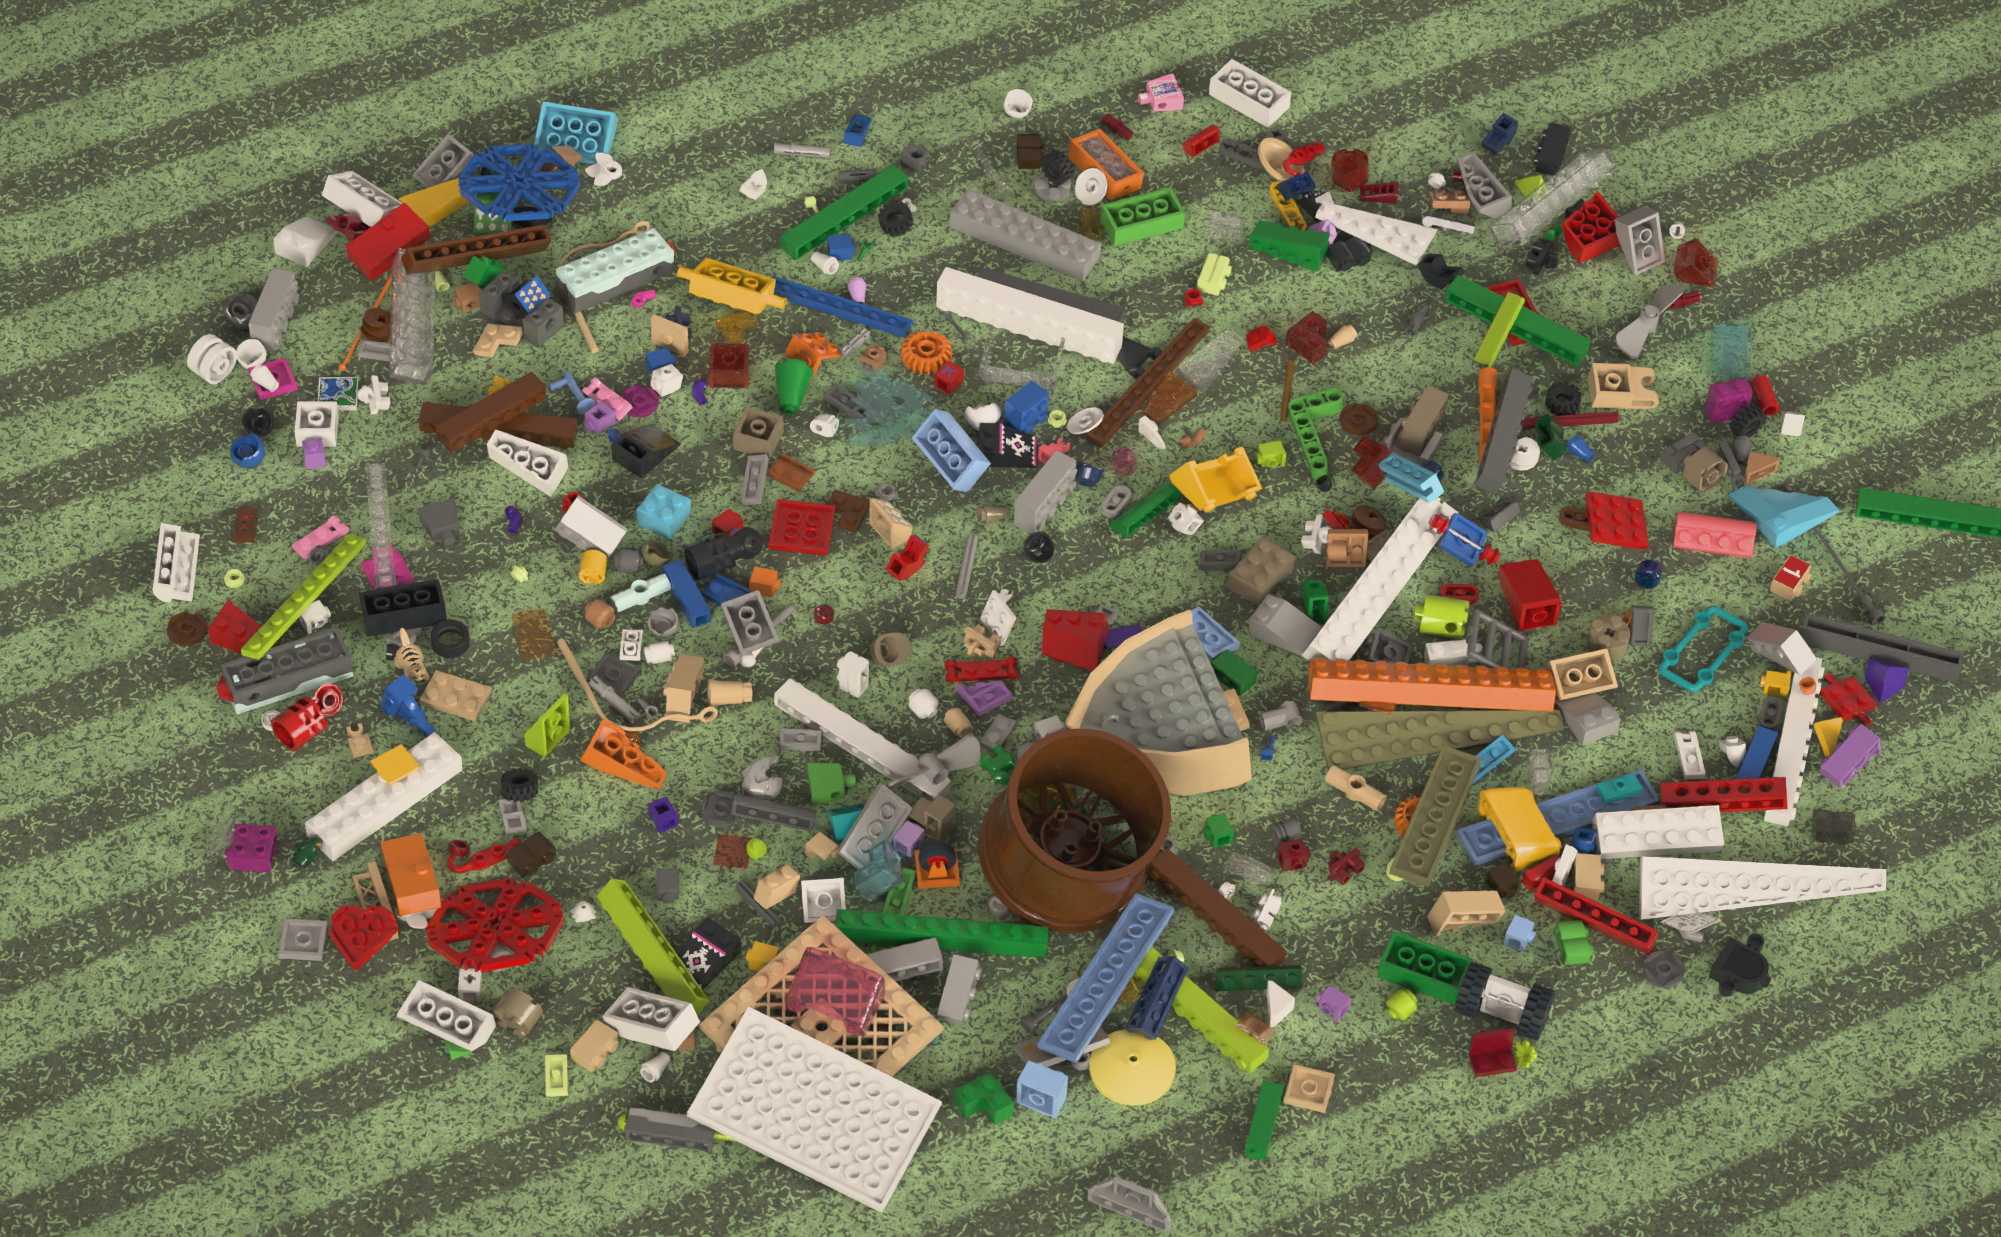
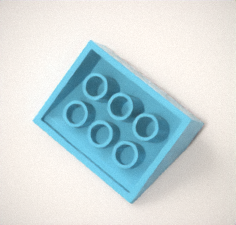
M543 102L534 145H538V150H543L547 147V152L553 146H571L582 157L578 162L594 165L597 164L596 153L609 155L616 133L618 118L613 112Z

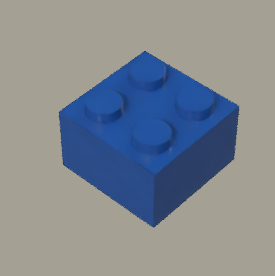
M1033 380L1005 400L1003 425L1029 434L1034 426L1038 423H1044L1047 419L1049 393Z

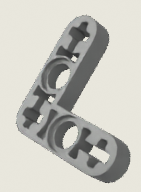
M1272 128L1265 138H1273L1278 135L1276 139L1284 142L1285 133L1280 128ZM1230 139L1220 142L1219 151L1222 155L1257 168H1264L1259 161L1258 149ZM1245 152V153H1248L1249 155H1248V156H1241L1240 153Z

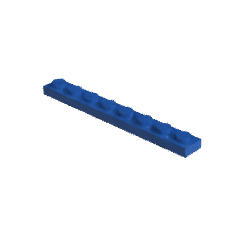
M773 275L771 277L776 279L774 295L787 298V301L904 338L907 337L913 326L912 319Z

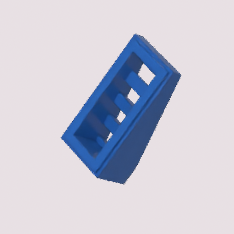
M854 115L844 132V144L862 147L872 118Z

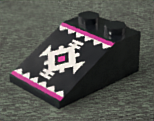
M980 423L979 450L991 463L988 467L1037 468L1036 436L999 423Z
M707 917L693 931L677 955L701 989L704 990L741 953V939Z

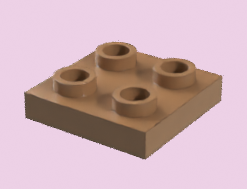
M1444 189L1429 191V201L1433 208H1450L1451 214H1468L1470 199L1462 189H1453L1452 192H1445Z
M1328 529L1326 567H1366L1368 530Z

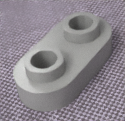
M1123 485L1114 487L1102 502V514L1107 518L1118 517L1131 500V490Z

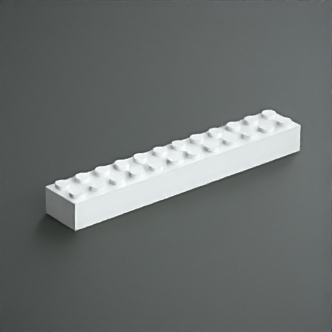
M1419 498L1302 656L1308 661L1309 659L1324 658L1326 660L1345 659L1349 661L1443 534L1438 535L1436 528L1433 530L1429 529L1430 525L1428 522L1431 516L1440 512L1442 519L1448 517L1450 520L1452 514L1458 512L1445 502L1441 504L1439 502L1440 498L1431 503Z

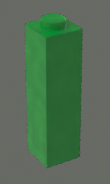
M1264 1080L1262 1082L1245 1147V1155L1253 1160H1266L1283 1096L1284 1085Z

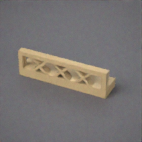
M376 861L367 863L368 872L352 876L362 909L364 910L369 906L376 907L379 904V906H384L392 912ZM371 879L372 883L368 888L359 885V880ZM368 894L377 898L373 905L364 900ZM398 931L390 940L399 938Z

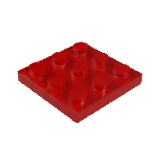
M1591 491L1586 492L1585 503L1590 541L1634 549H1647L1649 544L1642 500Z
M777 499L768 549L828 556L836 505Z

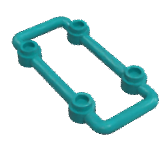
M1709 606L1704 612L1696 613L1694 624L1673 649L1664 651L1662 662L1658 667L1659 673L1690 692L1699 691L1703 686L1710 685L1713 681V673L1732 650L1743 646L1745 635L1749 630L1748 624L1718 606ZM1714 613L1736 625L1740 630L1732 631L1729 634L1728 644L1708 668L1698 671L1697 681L1695 684H1692L1667 670V668L1678 663L1679 653L1700 629H1705L1709 626L1710 616Z

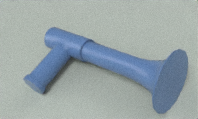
M569 371L562 373L563 379L548 383L551 391L568 385L579 401L577 411L580 414L586 413L596 405L592 398L586 399Z

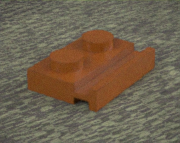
M782 454L781 458L777 459L767 470V475L799 492L808 483L810 478L815 475V470Z

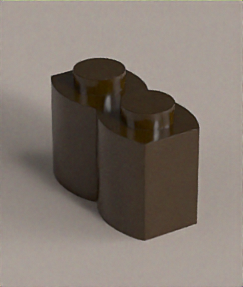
M1017 133L1018 169H1040V161L1044 157V152H1041L1043 150V139H1040V134Z
M539 831L528 837L523 843L512 848L507 853V862L522 878L527 875L532 876L538 871L539 867L544 864L548 865L555 859L556 849Z

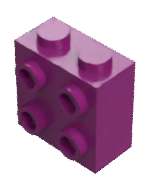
M1746 378L1710 385L1705 411L1711 423H1723L1733 419V417L1737 416V412H1741L1742 408L1745 409L1747 405L1750 406L1753 391Z
M234 823L233 831H230L228 835V844L230 846L225 849L224 860L228 861L229 870L271 873L278 841L276 826Z

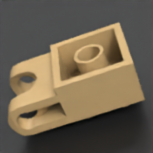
M1592 363L1588 374L1592 408H1655L1659 404L1658 394L1656 391L1644 388L1654 382L1655 371L1648 367H1630V364Z

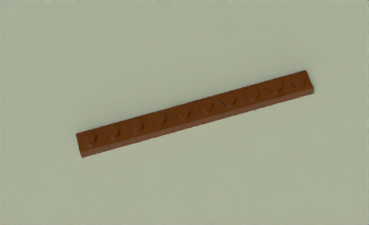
M1193 318L1106 412L1102 421L1086 434V440L1103 448L1209 332L1210 326Z

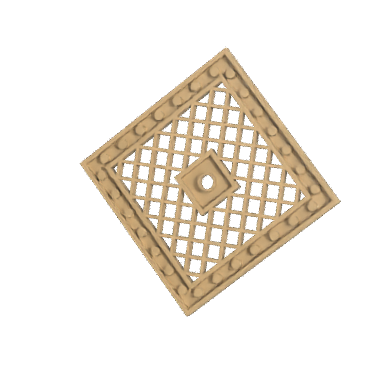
M824 915L817 919L699 1024V1028L724 1050L735 1031L732 1026L736 1023L737 1027L748 1007L767 1009V1016L769 1017L770 1009H782V1017L771 1018L783 1024L793 1023L791 1028L844 1054L846 1052H858V1061L891 1077L944 1030V1026ZM816 954H828V961H816ZM813 955V961H806ZM833 955L840 962H831V956ZM798 968V975H790ZM801 968H813V975H801ZM816 968H828V975H816ZM831 968H843V975H831ZM847 969L855 976H847ZM783 981L782 989H775ZM786 981H798V989H786ZM801 981H813V989H801ZM816 981H828V989H816ZM831 981H843V989H831ZM846 981L859 982V989H846ZM862 983L870 990H862ZM770 995H782V1003H770ZM785 995H798L797 1003H785ZM801 995H813V1003H801ZM816 995L828 996V1003L823 998L816 1002ZM767 996V1003H759ZM831 996H843V1003H831ZM846 996H858V1003H846ZM862 996H874V1004L862 1003ZM877 997L885 1004H877ZM785 1009H797V1017H785ZM800 1009H809L800 1017ZM836 1010H843V1017ZM846 1010H858V1017H846ZM861 1010H874V1018L861 1017ZM877 1010H889V1018H877ZM892 1011L900 1018H892ZM819 1023H824L828 1028L825 1031H818L815 1027ZM851 1024H858V1031H851ZM861 1024H873V1032L861 1031ZM877 1024H889V1032H877ZM892 1024H904V1032H892ZM907 1025L911 1027L909 1031H907ZM843 1038V1045H835ZM846 1038H858V1045H846ZM861 1038H873V1046L861 1045ZM877 1038H889V1046H877ZM892 1038H900L892 1045ZM861 1052H873V1060H861ZM876 1052H884V1053L876 1060Z

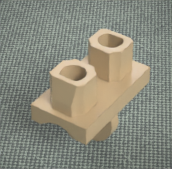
M979 624L973 628L967 626L964 629L965 647L968 648L967 654L970 657H974L976 654L979 656L985 654L993 659L996 656V649L1000 645V638L995 634H992L989 638L984 637L986 630Z

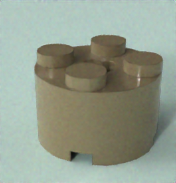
M1703 446L1696 453L1685 458L1683 478L1699 491L1707 493L1720 484L1718 480L1721 476L1725 477L1728 464L1708 447Z
M1617 615L1595 619L1592 622L1587 647L1589 652L1607 649L1611 662L1621 659L1628 648L1630 629L1622 618Z
M508 988L493 1008L492 1013L498 1019L496 1021L497 1025L504 1029L511 1027L517 1036L525 1038L543 1014V1009L538 1003L536 1005L531 1003L532 997L516 988L511 990Z

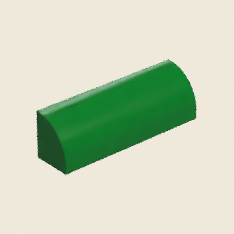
M1166 480L1111 521L1109 526L1124 538H1127L1181 497V492L1170 480Z

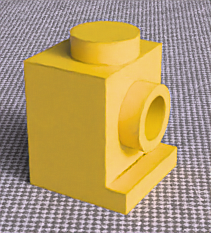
M1787 670V673L1767 671L1766 675H1761L1760 687H1763V694L1787 698L1790 689L1791 671Z

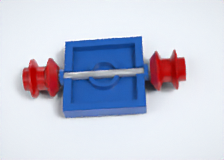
M1439 512L1438 514H1433L1429 519L1430 530L1436 528L1438 535L1444 532L1439 548L1470 567L1475 565L1478 555L1480 561L1487 560V565L1495 564L1500 557L1499 548L1491 549L1492 544L1490 543L1483 546L1488 532L1455 512L1450 520L1448 517L1442 519V514Z

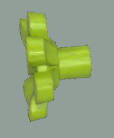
M1523 1040V1043L1516 1042L1515 1047L1518 1050L1513 1052L1515 1058H1517L1515 1060L1516 1065L1528 1068L1530 1063L1537 1058L1535 1047L1530 1046L1527 1040Z

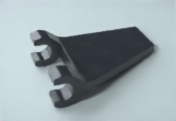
M1123 336L1122 348L1117 358L1127 372L1137 379L1145 371L1141 365L1148 358L1155 360L1162 350L1157 347L1149 348Z

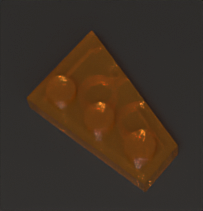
M1169 370L1166 379L1160 384L1156 395L1152 397L1145 408L1143 416H1146L1159 426L1197 397L1198 391Z

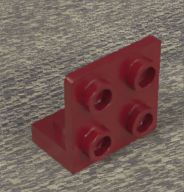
M1500 1028L1494 1031H1479L1472 1034L1468 1057L1474 1077L1516 1072L1517 1066L1512 1053L1515 1036L1514 1028Z

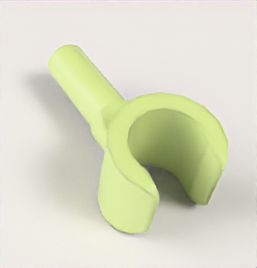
M805 197V207H812L813 211L818 213L819 210L816 206L815 197Z

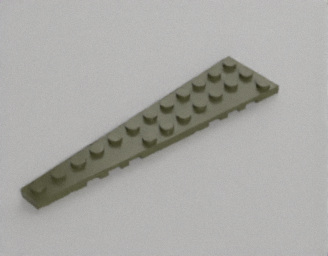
M1514 710L1315 713L1328 771L1332 766H1337L1343 770L1440 753L1443 745L1458 750L1491 744L1501 735H1504L1509 741L1565 730L1560 710H1553V712Z

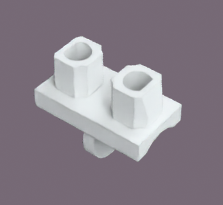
M371 376L372 383L369 386L363 385L358 390L357 397L359 400L364 401V403H369L371 414H377L379 409L388 410L391 402L390 397H382L386 396L388 392V384L378 382V376Z
M1322 514L1316 515L1314 521H1306V533L1311 535H1304L1301 540L1303 548L1313 549L1314 553L1321 554L1323 543H1327L1328 529H1332L1331 525H1325L1322 522Z

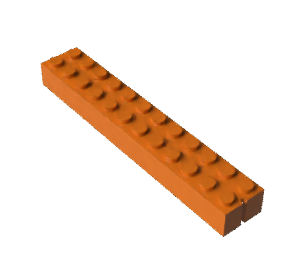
M1324 658L1309 659L1307 675L1310 700L1553 712L1556 695L1552 673L1546 669L1527 670L1526 668L1507 669L1505 667L1487 668L1485 666L1467 667L1465 665L1447 666L1445 664L1427 665L1425 663L1407 664L1405 662L1387 663L1385 661L1366 662L1365 660L1346 661L1345 659L1326 660Z

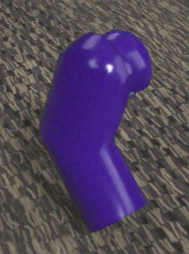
M702 379L694 382L691 395L700 406L707 403V399L702 392L706 390L705 387L708 385Z
M508 506L505 509V514L510 521L507 530L516 534L523 518L514 506Z

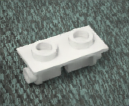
M1272 889L1268 894L1263 893L1258 901L1259 908L1250 917V920L1264 932L1270 929L1274 917L1271 915L1275 916L1281 906V898L1272 895L1275 889Z

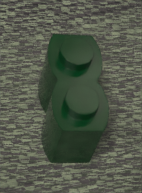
M1549 414L1536 419L1535 430L1538 433V446L1553 460L1566 453V443L1563 440L1564 430L1562 426Z

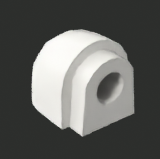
M831 414L818 415L810 423L812 432L825 437H833L839 427V419Z

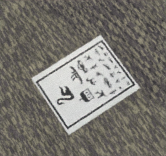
M1701 912L1674 915L1660 923L1691 935L1722 920Z

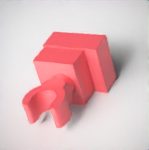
M1061 437L1057 440V444L1053 442L1049 446L1043 444L1039 448L1038 459L1045 464L1056 450L1061 453L1069 451L1070 442L1062 445L1063 438Z

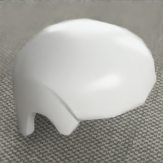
M1014 89L1007 93L1004 109L1013 118H1023L1030 112L1033 101L1026 91Z
M257 339L243 341L236 349L237 360L246 369L263 364L266 360L267 352Z

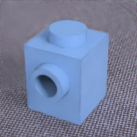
M1515 915L1505 934L1504 945L1523 952L1528 943L1532 944L1536 932L1533 931L1535 923L1527 918Z

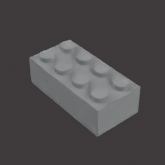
M271 269L249 321L250 338L259 340L266 351L275 352L276 347L281 345L282 332H286L288 327L287 320L292 318L293 306L299 302V293H297L298 282L295 280L294 272Z
M1057 450L1015 500V526L1031 534L1044 528L1046 519L1053 517L1056 507L1059 504L1062 505L1067 493L1073 492L1076 487L1075 476L1077 469L1075 459Z

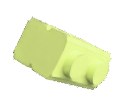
M1213 253L1207 255L1197 282V289L1199 291L1219 296L1220 291L1225 290L1227 283L1225 278L1230 277L1232 266H1229V257L1218 256Z

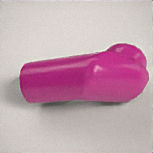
M655 290L636 292L631 300L632 306L640 308L646 300L656 299Z

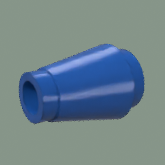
M1575 435L1566 444L1569 452L1585 460L1587 463L1595 456L1582 437Z

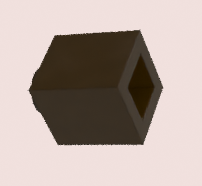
M1504 863L1488 871L1486 883L1492 891L1498 892L1500 899H1503L1505 897L1511 898L1517 893L1519 880L1508 865Z

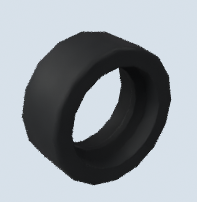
M450 619L440 621L431 630V646L433 651L441 657L455 658L464 654L469 648V631L467 626L460 621ZM448 632H455L462 636L461 641L453 645L442 644L438 641V638Z

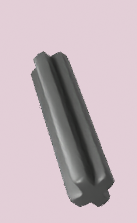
M741 880L736 884L738 893L772 928L780 925V917L771 908L765 909L753 899L755 891L745 881Z

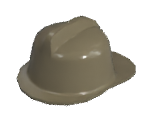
M902 633L882 634L871 643L870 651L867 652V655H871L874 662L883 666L900 665L911 655V644L909 639Z

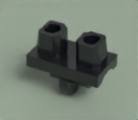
M1547 240L1545 245L1535 242L1532 253L1528 255L1525 266L1534 269L1533 274L1539 275L1544 265L1546 269L1557 267L1559 260L1556 254L1551 253L1549 250L1552 241Z

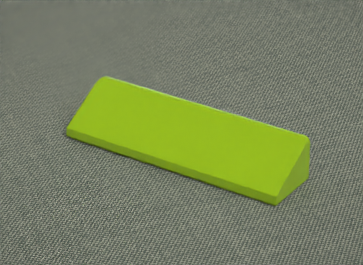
M1511 292L1507 293L1474 358L1475 361L1487 367H1492L1525 302L1524 298Z

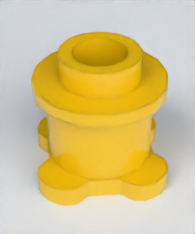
M494 376L493 381L495 383L487 389L488 395L495 393L511 382L508 379Z

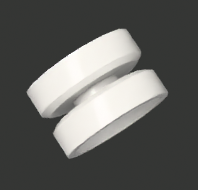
M208 334L194 344L188 355L187 365L192 372L200 375L208 383L217 384L233 370L236 364L237 353L233 347L224 343L217 336Z

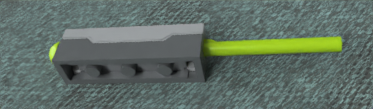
M630 1107L629 1115L623 1114L617 1121L618 1127L625 1131L626 1140L706 1152H712L715 1139L738 1142L688 1117L687 1114H673L666 1111H652L645 1108Z

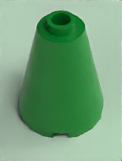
M786 359L784 363L778 361L775 364L774 370L779 408L784 414L793 415L799 411L813 376L812 366L809 368L805 361Z

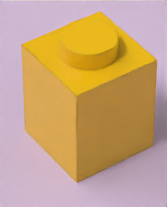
M755 941L752 949L749 948L746 954L749 969L760 971L779 954V947Z

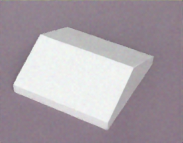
M843 878L801 881L804 923L815 922L822 915L834 916L826 918L829 921H835L837 909L846 910Z

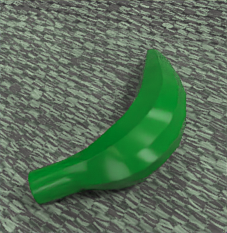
M1566 219L1543 235L1545 243L1547 240L1554 243L1563 231L1562 223Z

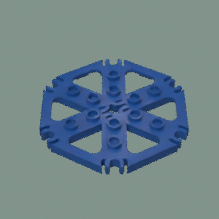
M533 144L490 146V148H485V154L478 151V155L476 153L473 155L458 177V185L461 195L488 216L491 213V218H494L495 215H500L501 221L504 219L505 221L549 219V217H554V211L561 214L562 210L565 211L580 188V178L577 169L552 149L547 152V147L543 150H538L537 144L534 147ZM523 155L524 158L516 168L503 156ZM545 163H552L561 170L539 172ZM478 167H485L494 174L472 176ZM564 188L568 192L562 200H557L544 189ZM499 193L495 201L488 206L475 197L476 194ZM521 197H523L537 208L538 211L514 213L513 209Z

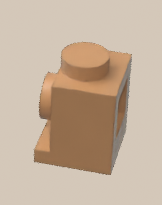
M869 345L864 354L859 357V370L876 376L886 362L887 352L881 346L873 347Z

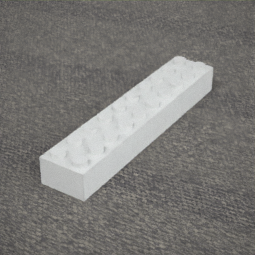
M945 267L937 282L936 307L943 311H951L961 317L966 316L980 323L985 322L996 328H1004L1014 334H1023L1030 339H1038L1049 345H1057L1067 351H1076L1086 357L1097 358L1102 362L1114 364L1122 348L1124 323Z

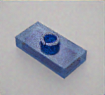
M1308 171L1278 184L1285 201L1316 188Z

